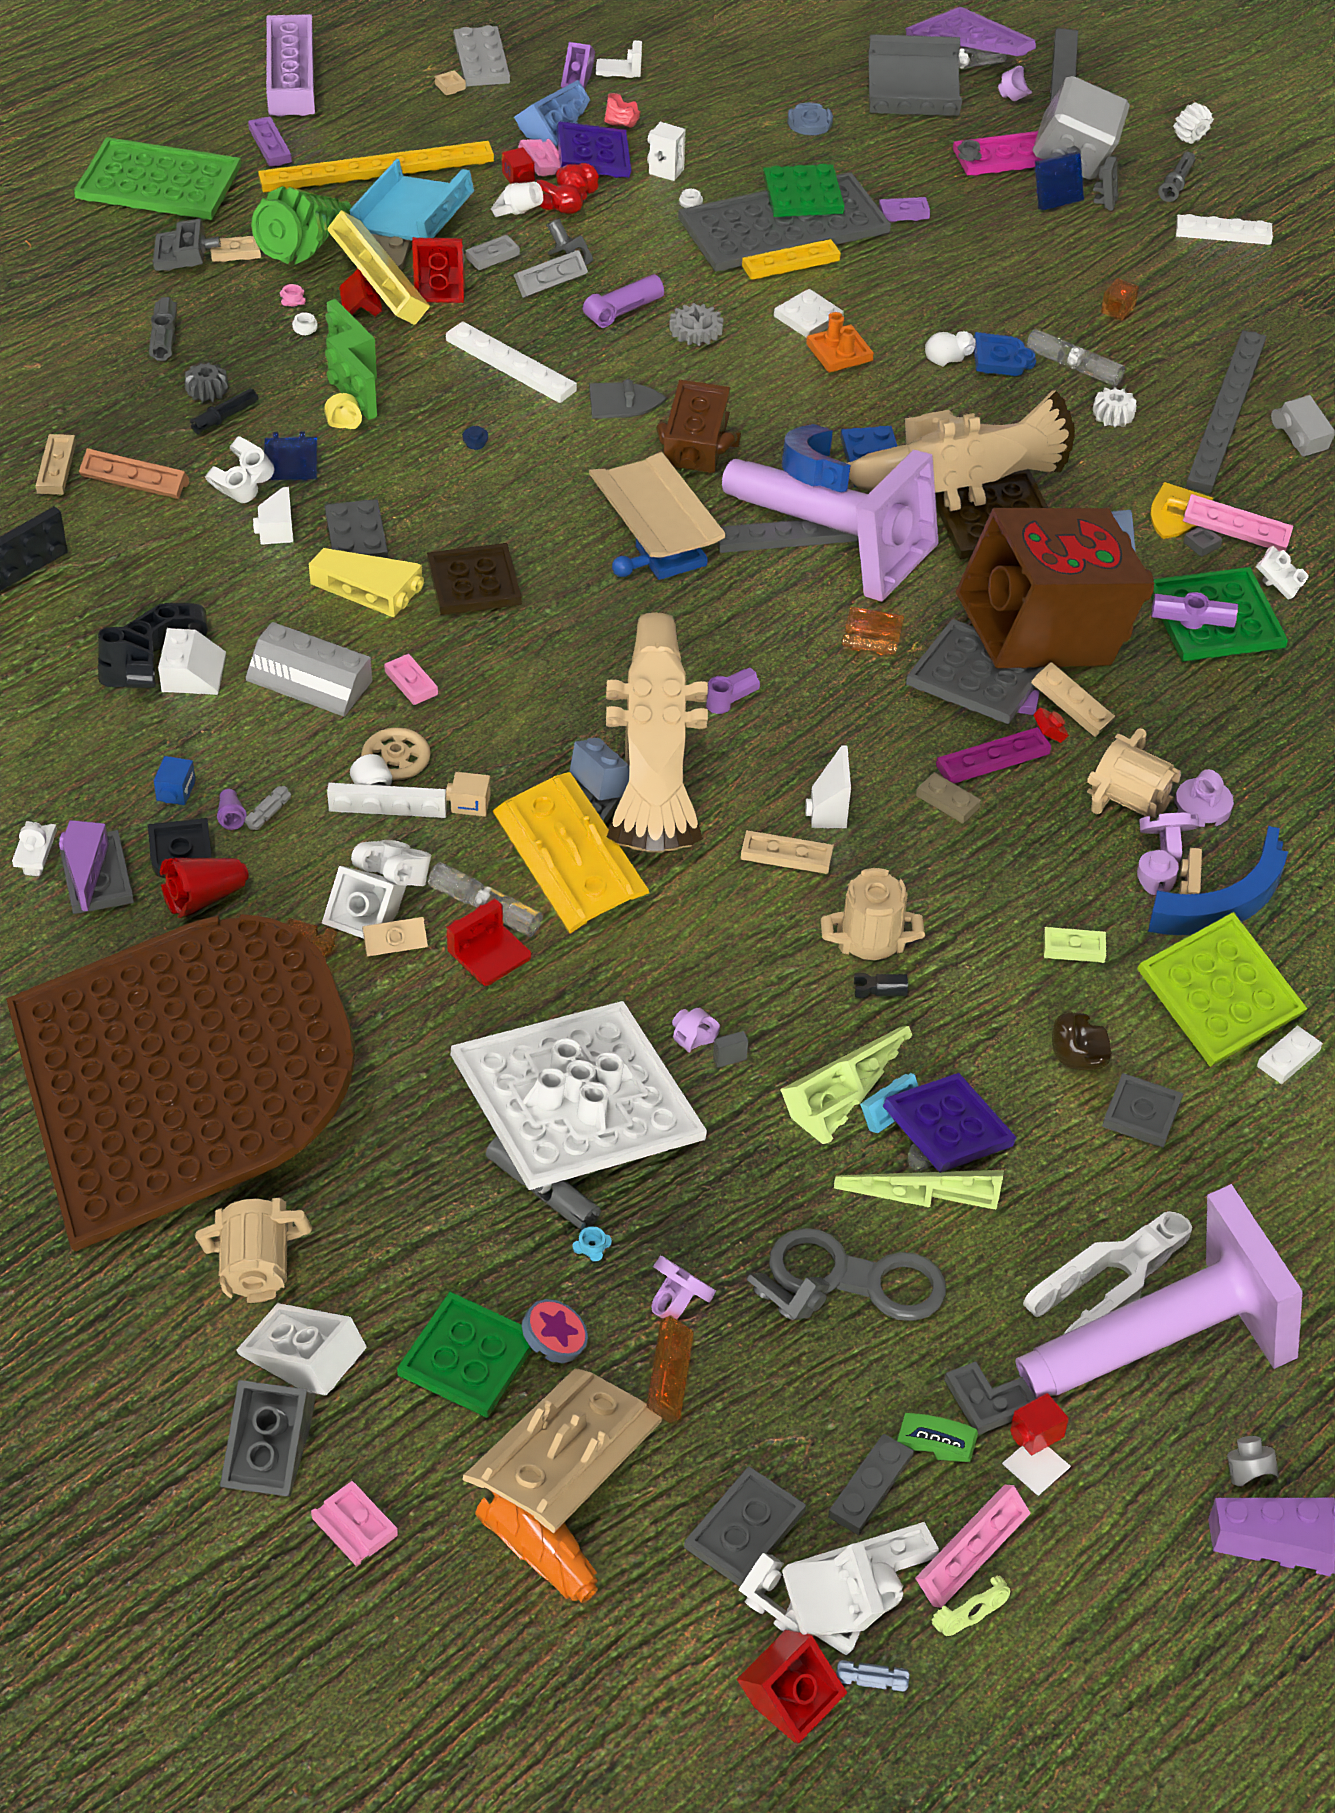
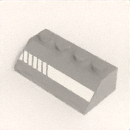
M272 622L257 640L246 674V681L345 717L372 682L371 657Z

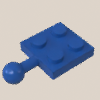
M636 539V548L641 556L631 559L627 556H619L613 561L612 570L618 577H627L632 573L633 569L649 565L657 579L660 580L707 566L708 557L701 547L663 558L650 557Z

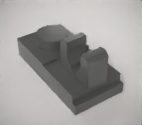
M1108 156L1104 166L1101 165L1099 171V179L1103 180V183L1097 182L1093 188V191L1101 192L1102 195L1096 194L1094 203L1105 204V208L1113 211L1118 200L1117 157Z

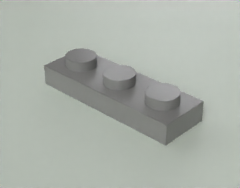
M577 250L514 274V278L524 298L583 276L588 271L580 251Z

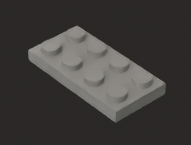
M486 25L479 28L462 27L460 29H453L454 41L466 86L510 83V75L497 26Z

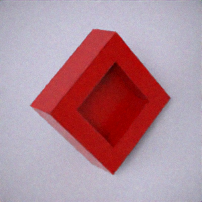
M1040 707L1033 714L1043 735L1060 743L1069 736L1064 727L1065 721L1057 712H1050Z

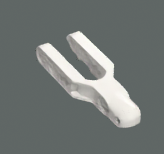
M1169 1211L1164 1212L1154 1221L1139 1229L1125 1241L1096 1242L1033 1288L1026 1296L1023 1305L1035 1317H1040L1107 1267L1120 1268L1130 1277L1108 1292L1104 1300L1090 1311L1084 1310L1081 1313V1317L1070 1325L1065 1333L1140 1299L1145 1278L1161 1267L1170 1258L1172 1253L1189 1240L1192 1225L1183 1215Z

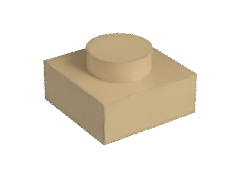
M455 70L435 76V85L445 95L455 94L466 89V81Z

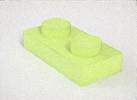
M1045 927L1043 935L1044 958L1105 963L1106 932Z

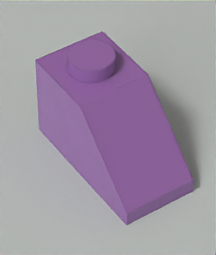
M569 42L561 88L579 80L585 89L592 73L595 51L591 45Z

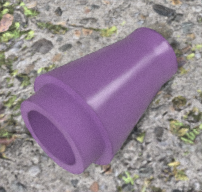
M225 789L219 795L220 802L217 820L225 829L235 830L243 825L247 814L237 797V793L232 789Z

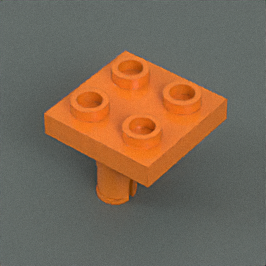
M840 312L829 314L827 331L808 335L806 340L807 346L828 373L871 362L874 357V352L851 324L843 326L844 316Z

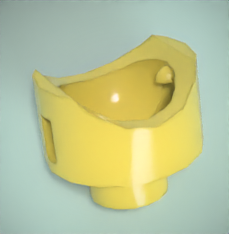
M339 393L330 397L325 403L324 412L329 426L356 429L360 425L362 414L357 399L353 395Z

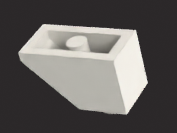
M289 487L281 488L258 506V517L253 518L254 534H260L261 545L293 542Z

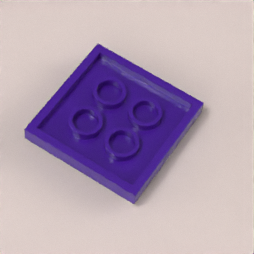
M558 121L556 130L560 168L567 164L579 165L580 163H587L593 166L598 174L609 175L615 178H630L631 165L626 130Z
M960 1073L886 1097L882 1106L939 1173L1010 1148L1014 1145L1017 1138Z

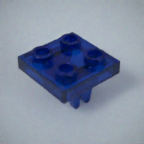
M1073 152L1035 162L1039 209L1046 210L1084 200L1081 153Z
M273 432V438H265L264 452L275 468L274 474L269 480L317 479V437H305V432H299L300 437L279 438V433Z

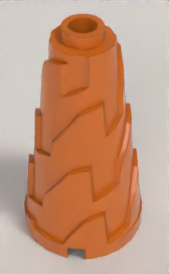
M492 1492L494 1497L490 1504L485 1498L481 1500L475 1515L482 1524L492 1530L520 1559L526 1560L534 1570L550 1582L566 1599L570 1598L572 1601L579 1600L581 1603H584L597 1592L596 1583L598 1580L595 1577L597 1572L581 1552L575 1537L565 1523L553 1533L537 1521L534 1515Z

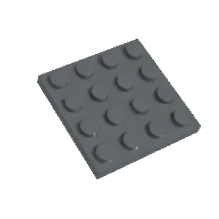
M952 619L909 672L906 684L920 691L940 697L945 701L953 702L971 711H976L997 721L1009 724L1035 689V686L1032 684L1033 679L1045 667L996 668L975 628Z

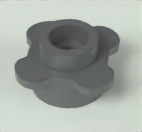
M974 140L963 141L958 146V151H960L959 158L966 161L981 159L982 154L979 153L981 149L980 144Z

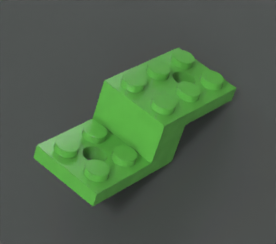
M336 299L327 302L326 321L329 327V334H327L326 338L327 350H325V356L328 361L327 378L341 393L353 395L357 399L361 413L368 420L377 417L375 338Z

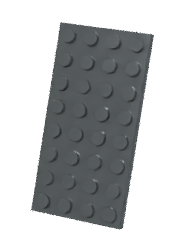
M852 172L836 175L845 205L844 214L773 217L767 191L678 210L679 220L715 272L742 266V258L829 239L837 245L890 233L891 230L890 222Z

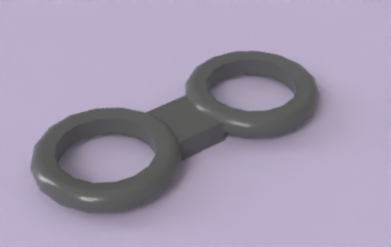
M801 1228L786 1233L776 1241L770 1251L769 1266L774 1279L784 1289L795 1294L804 1280L792 1276L786 1270L783 1257L793 1246L810 1243L825 1248L832 1255L835 1262L832 1272L823 1278L830 1284L826 1293H830L837 1287L838 1290L867 1297L870 1296L872 1303L883 1314L897 1320L915 1321L929 1317L940 1308L946 1297V1281L940 1268L930 1259L916 1253L897 1252L886 1255L877 1262L848 1256L843 1245L834 1236L819 1229ZM899 1267L914 1268L921 1271L929 1279L932 1285V1293L928 1299L920 1304L912 1306L900 1305L891 1301L884 1294L881 1288V1280L892 1269Z

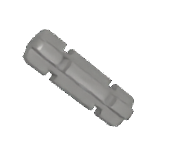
M276 787L271 792V796L268 795L254 809V813L251 812L246 816L244 821L250 830L260 829L264 825L265 820L268 821L282 807V803L285 804L291 798V793L287 787Z

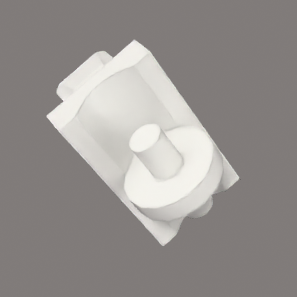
M1272 546L1267 549L1265 556L1256 565V568L1265 576L1263 582L1267 586L1273 584L1289 600L1308 579V574L1303 569H1296L1290 563V556L1284 550L1278 551Z
M26 821L19 834L20 840L12 860L13 867H21L25 875L40 876L57 832L56 824L41 826L37 822Z

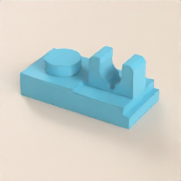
M904 1074L860 1104L869 1131L878 1134L895 1122L882 1107L886 1097L918 1087L915 1074Z

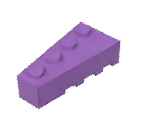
M1215 1498L1208 1518L1213 1551L1260 1561L1261 1558L1278 1561L1280 1566L1293 1569L1295 1565L1316 1570V1574L1331 1576L1332 1573L1335 1574V1498Z

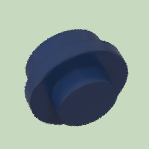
M472 426L464 430L462 434L463 441L470 449H481L488 441V432L479 426Z

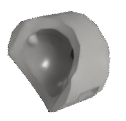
M1258 1436L1239 1438L1237 1440L1238 1449L1229 1452L1227 1455L1230 1479L1232 1484L1236 1486H1243L1251 1479L1264 1474H1272L1277 1478L1279 1477L1275 1450L1268 1446H1262L1261 1438Z

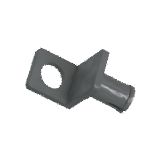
M560 218L546 224L556 242L555 247L548 251L549 255L561 250H565L566 254L574 252L576 248H580L584 253L583 261L585 266L593 261V257L582 235L574 238L569 237Z

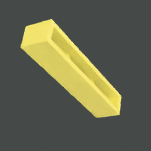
M341 210L327 230L393 313L401 319L416 325L430 305L359 219Z

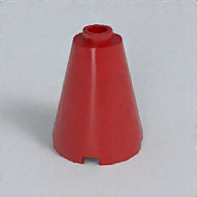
M168 858L162 862L160 867V875L165 874L166 883L161 884L164 900L172 914L179 913L177 918L187 917L243 888L249 876L246 865L237 858Z

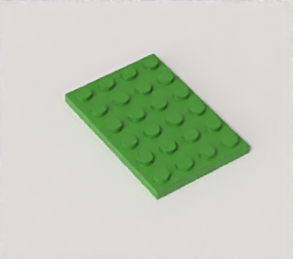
M106 137L74 189L76 199L90 202H102L134 209L140 208L212 220L242 166L241 158Z

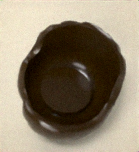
M1068 1011L1057 1017L1052 1030L1053 1051L1057 1059L1068 1068L1075 1070L1100 1069L1110 1062L1112 1054L1107 1030L1103 1026L1091 1025L1088 1022L1090 1017L1084 1013Z

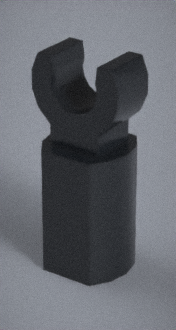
M866 973L854 974V985H863L855 986L854 995L857 998H865L870 994H875L876 996H907V974H876V976H870Z

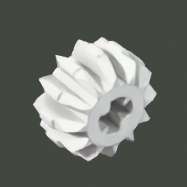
M1194 102L1192 105H1187L1184 111H1181V114L1176 117L1177 122L1173 127L1175 128V133L1182 141L1184 140L1192 144L1195 141L1199 142L1201 137L1206 135L1207 130L1211 129L1210 124L1214 119L1207 107Z
M1114 387L1110 390L1104 388L1103 392L1097 393L1092 410L1093 415L1096 416V421L1104 422V426L1112 425L1115 428L1119 425L1125 427L1126 423H1132L1137 404L1133 394L1125 393V389L1117 390Z

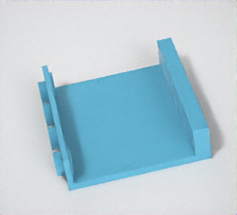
M396 159L349 210L350 215L359 219L371 234L388 237L397 236L411 241L412 237L434 238L474 192L470 170L461 169L450 183L403 176L400 160Z

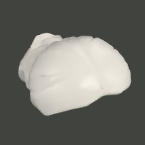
M938 332L932 335L926 342L925 353L928 360L944 367L949 362H962L964 356L970 355L974 351L976 340L968 332H958L956 336L948 332Z

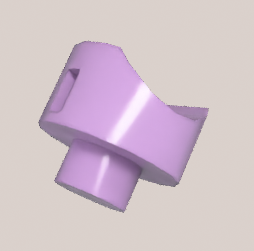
M1019 65L1002 74V83L998 85L1002 97H1009L1012 101H1017L1032 93L1025 83L1024 68Z
M1150 851L1141 856L1137 867V876L1144 889L1151 895H1156L1157 890L1170 892L1176 882L1179 865L1176 859L1166 851Z
M694 1008L691 1011L682 1009L672 1021V1025L676 1028L673 1035L674 1041L689 1053L698 1046L713 1043L720 1031V1024L701 1008Z

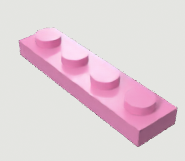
M1193 494L1189 498L1183 522L1269 548L1274 546L1278 551H1286L1293 529L1292 525Z
M1005 1484L916 1576L915 1579L933 1607L942 1608L1031 1514L1014 1485Z

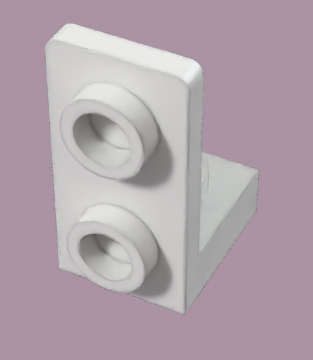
M633 40L632 50L628 49V60L597 59L596 75L604 77H640L642 41Z
M762 1553L739 1588V1591L747 1596L745 1603L760 1614H763L766 1610L776 1618L774 1625L783 1632L785 1630L800 1632L798 1624L785 1616L786 1610L764 1595L766 1590L771 1591L779 1582L782 1575L779 1570L784 1563L773 1555Z

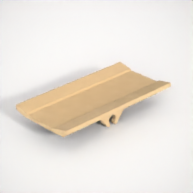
M663 452L652 455L644 461L608 470H589L592 479L650 557L663 558L709 546L725 538L723 529Z
M575 1368L463 1475L462 1480L481 1488L485 1487L534 1515L537 1521L554 1533L662 1422L663 1417L649 1404L591 1372Z

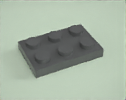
M378 499L325 505L331 549L388 558Z
M118 830L107 832L109 845L88 911L134 903ZM60 850L73 914L88 912L81 910L66 864L64 850Z
M748 1466L684 1541V1548L741 1587L762 1553L771 1554L806 1511V1504Z

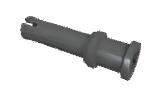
M1183 153L1173 172L1168 173L1165 177L1164 183L1161 184L1158 190L1159 196L1164 201L1173 202L1178 198L1180 191L1185 186V177L1196 161L1193 153Z

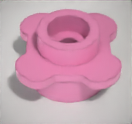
M296 284L286 285L280 291V296L283 297L281 304L290 307L305 304L304 290Z

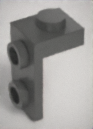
M750 1273L746 1278L747 1281L754 1285L753 1291L764 1299H771L779 1306L778 1311L791 1320L810 1318L812 1313L824 1304L827 1297L825 1293L830 1287V1284L821 1277H807L793 1297L764 1273Z

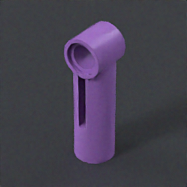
M652 274L603 296L597 293L592 294L583 304V313L599 327H608L616 317L663 297V283L657 275Z

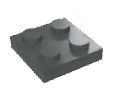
M1122 1073L1102 1127L1164 1148L1182 1101L1183 1093Z

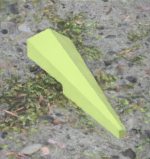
M899 1027L780 1089L791 1119L822 1144L831 1142L833 1139L832 1134L838 1126L845 1124L848 1120V1113L855 1105L862 1102L884 1073L883 1068L888 1061L895 1059L899 1052L897 1050L902 1043L911 1038L910 1027Z
M1004 1170L836 1175L834 1188L930 1207L931 1199L935 1197L996 1210Z

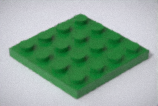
M1251 567L1154 579L1152 600L1154 594L1185 597L1188 593L1198 592L1204 594L1210 601L1238 604L1234 628L1204 624L1201 628L1189 629L1183 626L1180 621L1162 619L1182 662L1286 648L1288 639Z

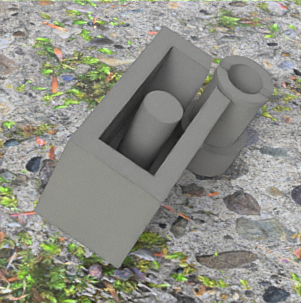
M1311 395L1285 402L1282 408L1272 411L1271 420L1274 427L1285 430L1293 446L1297 448L1302 457L1329 449L1335 436V430Z

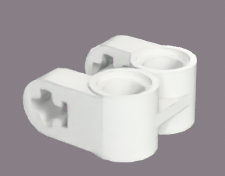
M238 436L230 445V449L240 458L241 466L230 468L227 472L213 466L206 474L205 479L213 487L237 502L247 503L255 498L258 492L257 483L268 481L274 474L275 468L260 447Z
M381 840L359 843L353 850L351 861L356 868L366 872L383 874L387 881L396 885L424 886L426 885L431 854L422 850L410 849V846L403 842Z

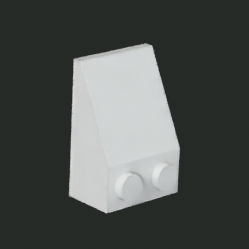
M277 1303L238 1347L237 1352L240 1356L297 1388L327 1395L356 1362L367 1346L351 1317Z

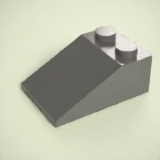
M238 1380L220 1487L290 1497L310 1431L316 1393L307 1389Z

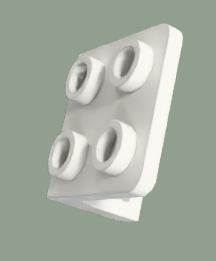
M863 1543L850 1544L834 1560L790 1563L783 1568L782 1573L799 1630L803 1635L811 1634L814 1636L864 1631L885 1613L883 1598L877 1589L872 1573V1564L867 1557Z

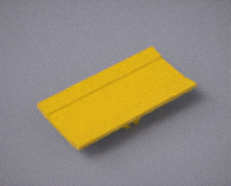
M571 772L556 775L504 801L492 810L569 934L586 924L588 920L630 899L633 900L650 893L621 847L616 842L607 838L609 829Z

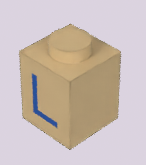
M455 772L453 783H448L446 790V800L451 801V813L486 817L491 796L490 775Z

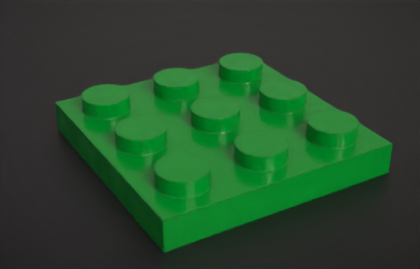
M822 163L818 165L772 166L763 168V178L773 217L844 214L845 205L833 164Z
M449 1292L397 1367V1374L410 1382L488 1418L533 1349L524 1338L521 1324L455 1293Z

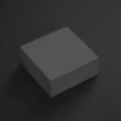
M1199 527L1185 534L1183 543L1200 557H1203L1220 548L1222 538L1212 530Z
M744 1031L714 1039L713 1060L717 1068L747 1060L748 1039Z

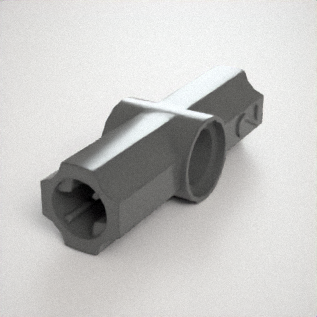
M161 297L158 302H155L154 315L151 317L152 331L149 354L157 361H166L168 357L172 356L173 343L176 340L177 302L172 301L170 297Z

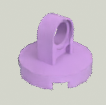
M1210 769L1202 771L1197 778L1189 779L1182 783L1174 799V803L1178 807L1177 813H1191V816L1198 814L1199 827H1205V823L1215 822V826L1221 825L1230 817L1234 805L1233 795L1223 785L1222 778L1218 773Z
M1191 813L1159 814L1157 821L1151 822L1150 816L1139 820L1140 832L1159 834L1161 850L1172 855L1177 862H1180L1182 858L1181 832L1199 828L1198 814L1191 816Z
M660 1255L653 1265L654 1268L667 1276L655 1295L651 1306L652 1312L667 1322H673L678 1319L694 1294L709 1303L712 1300L716 1290L667 1258ZM672 1299L670 1306L665 1311L667 1303Z

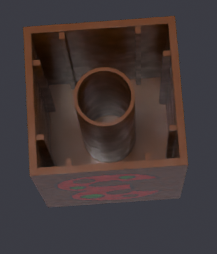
M993 508L955 592L996 668L1046 667L1051 662L1057 667L1110 666L1115 660L1122 644L1130 639L1133 631V622L1143 603L1151 598L1154 590V579L1150 570L1144 568L1132 548L1130 536L1127 532L1122 531L1109 508Z

